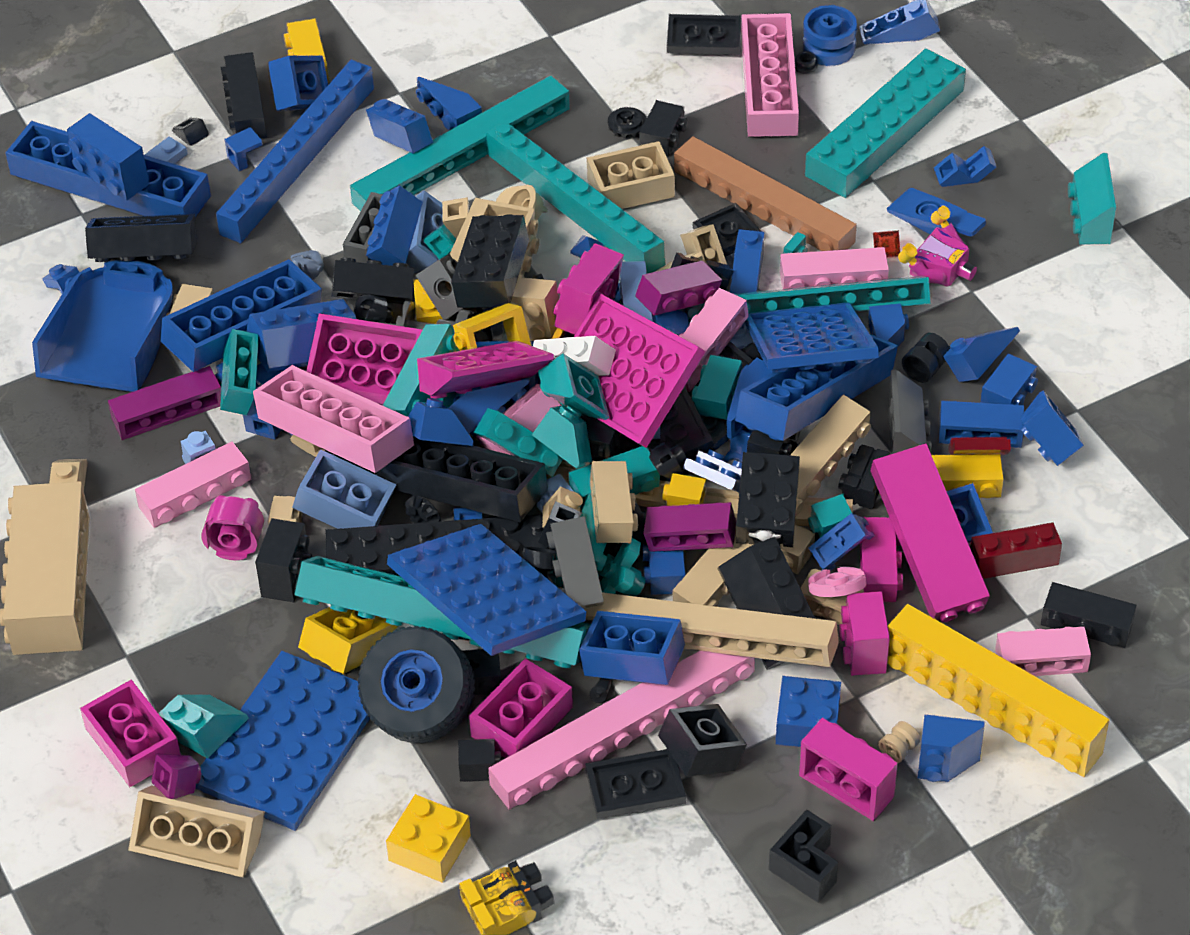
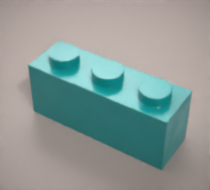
M236 329L231 330L223 354L220 410L246 416L254 399L253 391L256 390L258 334Z
M487 408L474 433L513 456L545 463L546 475L551 477L554 476L563 460L562 457L532 435V431L501 412Z
M641 446L602 460L626 461L627 473H632L633 479L632 490L629 491L635 495L649 492L660 486V474L649 459L650 452L648 448ZM592 464L569 472V486L583 499V503L580 506L581 509L588 494H591L590 474Z

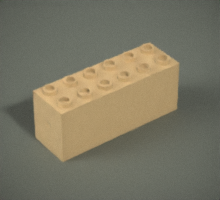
M82 482L14 486L13 497L8 498L9 514H11V519L6 521L7 535L10 536L9 541H5L4 546L5 556L8 558V563L3 564V578L6 581V586L1 587L2 603H4V609H0V625L5 626V643L10 644L13 655L82 650L90 523Z

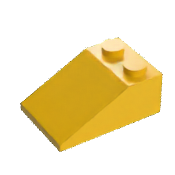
M328 607L305 618L298 648L307 652L310 657L329 665L332 670L344 674L360 666L363 663L364 657L366 658L367 656L366 653L371 650L370 648L375 645V642L380 640L381 637L386 636L387 633H392L399 626L386 623V618L375 616V619H368L358 616V611L348 609L347 612H340Z

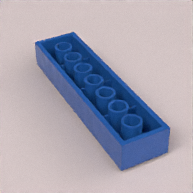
M34 121L27 125L5 152L11 175L143 216L195 214L196 217L211 197L208 174L144 155L149 185L126 201L119 195L111 193L101 183H96L86 173L80 172L75 168L72 162L73 155L68 143L67 131Z
M871 335L878 346L879 358H873L868 363L845 361L840 366L818 364L812 369L790 367L785 372H772L740 391L735 421L744 424L748 429L766 433L774 440L784 441L825 416L842 395L853 399L889 377L891 370L894 368L898 345Z

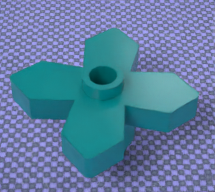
M631 538V543H623L615 557L610 554L607 555L602 571H597L598 575L602 577L600 581L602 593L615 594L618 591L626 596L636 597L642 591L646 579L642 576L641 571L632 567V564L639 555L641 546L639 541Z

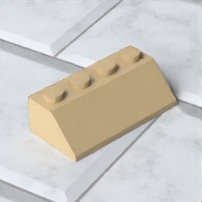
M151 785L138 791L129 851L244 877L260 841L265 811L191 794L176 799H168L155 786Z

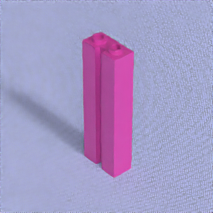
M925 443L873 460L871 467L872 476L929 616L945 623L957 618V612L964 610V612L968 611L969 614H973L984 609L990 595L927 444Z

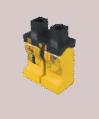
M515 860L509 863L508 867L499 868L479 880L472 882L469 878L459 883L461 899L481 935H508L532 921L534 923L541 920V911L554 904V896L549 886L545 885L534 891L531 888L532 885L542 881L541 873L535 862L519 867Z

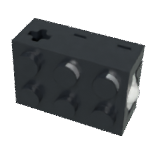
M743 452L736 522V543L746 544V542H749V544L754 545L775 537L779 546L783 544V547H793L800 456Z

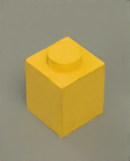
M673 473L670 484H665L662 500L667 501V506L704 504L706 479Z

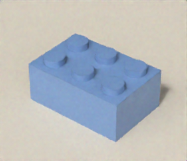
M320 449L298 487L292 508L337 529L378 526L390 504L396 484Z

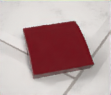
M1007 437L951 438L949 443L950 455H1008L1011 451V442Z

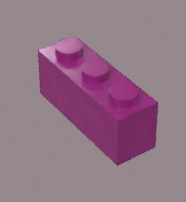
M704 261L694 262L642 275L635 297L653 315H659L706 303L707 299L713 296L719 289L722 279Z
M731 502L648 507L644 536L650 552L728 548L734 546L737 520Z

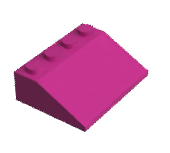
M319 314L306 372L383 405L416 344L422 329Z
M512 341L417 358L420 391L430 395L431 398H444L449 392L455 391L458 394H465L476 387L483 389L497 386L498 383L505 382L507 384L520 381L521 379L534 376L540 369L554 360V354L519 341Z

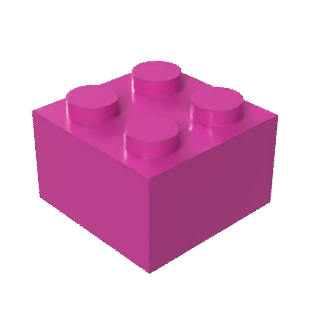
M882 592L848 594L846 596V606H841V619L844 624H840V639L845 641L846 647H843L844 664L850 665L851 676L884 674L887 668L889 633Z

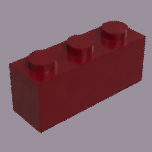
M1054 522L974 536L971 537L970 549L982 578L986 579L1059 565L1062 542Z

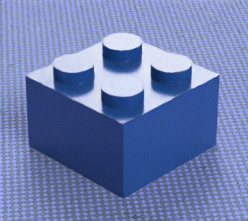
M782 676L775 744L801 747V741L821 718L830 723L838 724L841 681Z

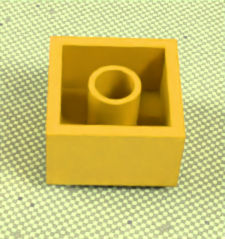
M415 794L386 839L388 861L443 883L471 836L469 815Z

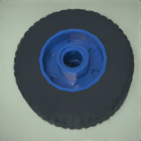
M407 626V628L403 627L400 630L396 629L392 633H387L386 636L377 640L375 645L370 648L371 650L366 653L367 656L366 658L364 657L358 674L360 702L367 716L388 735L409 743L432 742L433 740L440 739V737H445L446 734H450L453 729L458 727V724L463 722V718H466L467 712L470 710L469 707L473 703L472 699H474V674L466 655L446 635L437 630L434 631L432 628ZM420 681L419 685L413 689L415 683Z

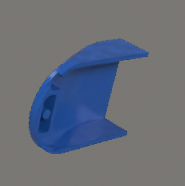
M138 261L104 262V267L95 270L88 267L79 272L69 282L32 341L36 377L131 392L140 390L155 361L161 344L162 318L170 312L172 305L173 288L171 280L163 276L161 269Z

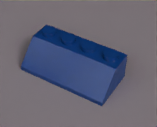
M344 299L250 314L246 332L258 334L257 358L266 371L269 373L286 370L292 365L295 367L308 366L319 314L356 319V315Z

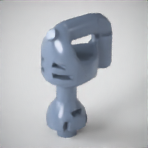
M310 250L291 255V261L312 280L317 278L320 272L323 271L324 262L318 251Z

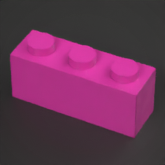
M863 517L869 524L865 528L875 535L870 540L864 539L860 542V569L864 572L867 582L863 588L864 593L882 592L883 602H896L897 591H902L903 575L902 573H897V568H901L902 553L901 551H896V546H900L899 539L890 517Z

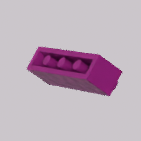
M207 366L195 372L171 378L108 400L111 419L121 440H125L220 407L221 386L211 367Z

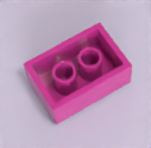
M596 243L588 252L584 251L579 264L573 265L568 278H563L559 284L557 293L560 294V299L556 303L553 312L556 315L554 327L575 335L600 294L611 300L615 298L624 254Z
M525 658L470 714L471 737L474 739H494L495 751L501 750V756L506 759L545 737L573 708L572 687Z
M132 679L80 708L85 729L129 787L153 775L156 754L181 755L177 737Z
M821 718L801 741L799 776L874 821L894 798L898 763L888 754L880 753L870 747L863 739L855 738L845 732L838 724L830 723Z

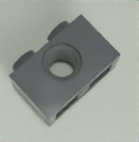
M450 254L415 275L443 320L464 309L457 308L453 288L450 291L446 286V281L451 284L457 266V261Z

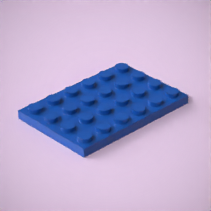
M849 302L748 313L749 317L745 321V325L767 369L773 372H785L790 367L812 369L818 364L840 366L845 361L868 363L873 358H879L878 346Z
M482 524L474 525L470 528L389 554L387 558V565L491 656L586 620L587 611Z
M281 651L240 709L241 712L247 714L249 719L208 759H205L200 766L201 778L200 782L196 784L195 789L230 804L265 811V819L296 831L370 720L360 702L358 681Z

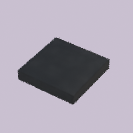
M736 203L693 221V229L714 225L724 257L735 253L739 229L762 232Z

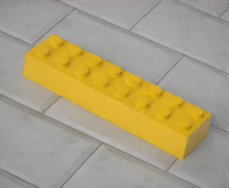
M909 604L888 625L889 647L887 663L893 669L904 672L917 683L928 686L943 698L952 700L962 706L967 712L976 714L986 720L991 726L1000 728L1012 735L1015 740L1024 742L1036 749L1044 757L1055 760L1068 771L1075 772L1082 777L1086 776L1102 756L1109 718Z

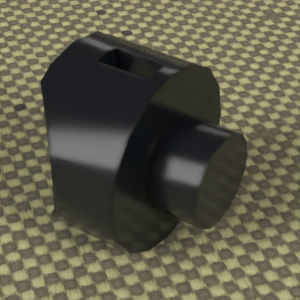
M371 294L359 296L353 309L356 319L371 322L390 323L393 314L392 309L387 307L385 298ZM364 305L370 306V308L366 309L364 308Z
M663 442L651 450L649 459L660 474L662 481H671L673 473L684 474L679 465L685 462L687 457L678 444L669 449Z

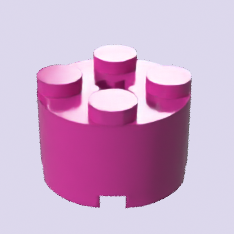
M217 496L210 506L201 533L204 546L207 549L210 546L217 551L216 555L227 560H243L251 552L254 553L264 525V517L258 508V502L252 498L243 499L233 496Z

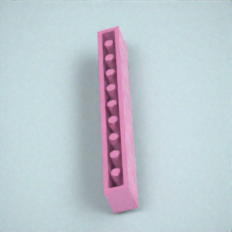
M698 651L677 663L668 685L642 682L489 767L490 786L509 810L517 805H523L538 793L552 789L561 780L578 774L581 769L585 768V763L601 761L609 753L629 745L632 740L641 735L651 733L657 726L664 723L669 709L699 706L705 699L714 694L724 692L728 686L735 682L747 679L754 672L755 658Z

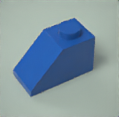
M901 303L869 306V332L873 336L899 346L904 341L905 330L909 329L908 315L903 314Z

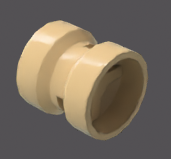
M899 721L892 728V733L886 734L879 741L878 745L882 753L888 754L895 762L900 763L907 756V751L913 750L920 743V736L913 726L907 722Z

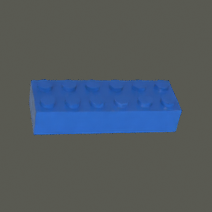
M288 259L163 317L161 342L192 372H195L223 358L224 348L231 330L236 329L246 332L250 314L321 303L322 288Z

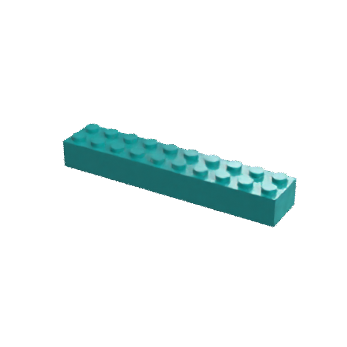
M320 556L312 557L301 563L295 596L303 597V602L312 605H320V602L331 604L330 609L340 612H347L348 609L358 611V616L368 619H375V616L386 618V623L396 626H403V623L419 626L420 628L422 626L442 632V634L452 640H458L459 637L470 639V644L480 646L401 576ZM582 622L503 651V653L514 654L515 651L526 653L525 657L531 660L543 661V658L554 660V665L571 668V665H577L581 661L579 648L591 624Z

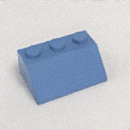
M422 191L416 196L423 201L405 263L408 264V267L414 268V273L417 274L439 260L423 240L443 225L442 203L426 191Z

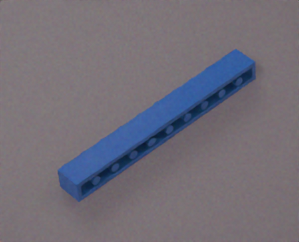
M350 60L218 210L216 217L220 236L238 243L244 241L374 90L372 67L354 60Z

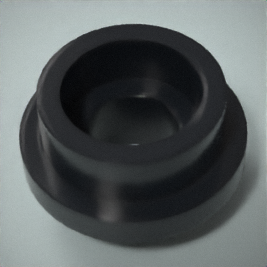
M800 52L794 59L795 69L803 74L812 73L818 68V60L812 52Z

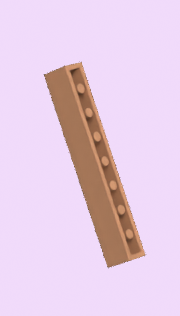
M691 137L674 153V171L679 175L714 192L721 198L736 203L740 208L773 224L782 231L793 236L797 232L806 235V243L821 251L848 250L856 242V223L695 137Z

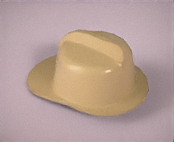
M532 185L506 188L496 199V202L535 209V220H538L541 214L548 211L543 206L542 197L536 193Z

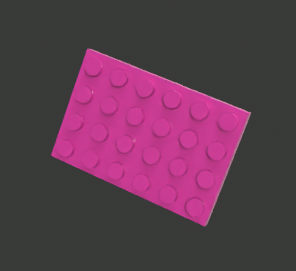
M600 294L574 337L596 336L616 349L610 374L599 376L610 418L598 420L647 448L706 351Z

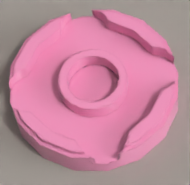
M854 567L837 568L838 572L831 574L830 570H822L809 578V592L819 597H837L852 594L866 586V577L861 569Z

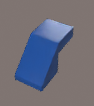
M983 146L966 161L952 152L937 164L934 170L939 185L947 187L978 183L997 167L991 150Z

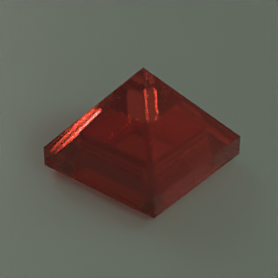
M899 230L873 232L874 248L885 247L886 257H897L900 253Z

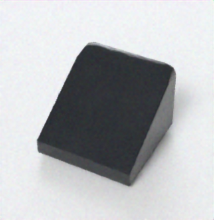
M190 117L171 129L176 136L190 146L209 135L208 129L201 118Z

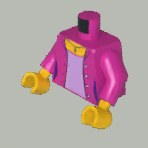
M941 206L938 211L932 213L931 221L936 225H941L942 228L936 227L918 249L913 244L907 243L902 247L898 259L901 263L906 264L909 262L910 275L929 277V283H937L947 287L951 286L958 276L971 281L976 274L977 267L968 263L969 248L960 238L952 223H948L947 219L950 217V210L946 206Z

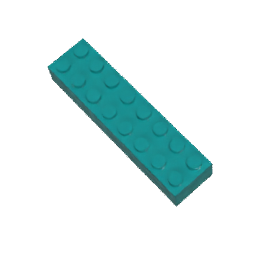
M925 48L806 154L805 176L844 198L849 196L964 91L966 68Z

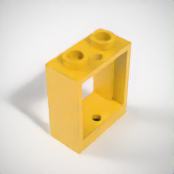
M507 303L453 325L455 331L454 342L460 351L477 348L474 332L503 321L508 342L519 341L531 346L522 306Z

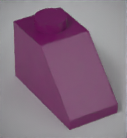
M156 754L151 783L168 799H176L194 793L195 786L200 782L201 778L199 763L191 756Z

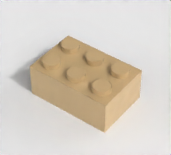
M659 141L586 158L587 181L589 185L621 209L675 197V175Z

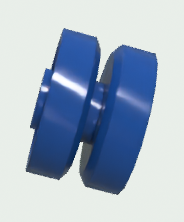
M824 5L814 8L806 14L803 21V51L815 54L818 65L838 66L849 61L856 50L855 36L857 34V21L852 12L840 6Z

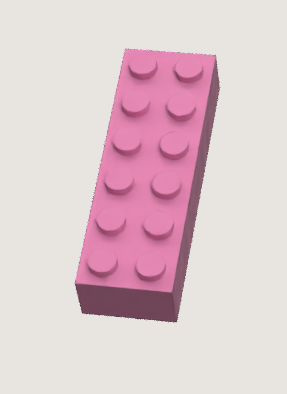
M791 14L742 15L741 40L748 137L798 136L799 111Z
M293 365L253 391L259 419L374 473L414 446L409 417Z

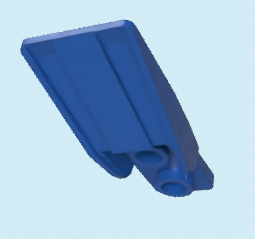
M909 188L887 207L888 213L928 234H931L936 227L942 228L941 225H936L931 221L932 213L938 211L941 206H946L950 210V217L947 221L952 223L958 233L972 237L986 225L985 218L968 213L954 204L914 188Z

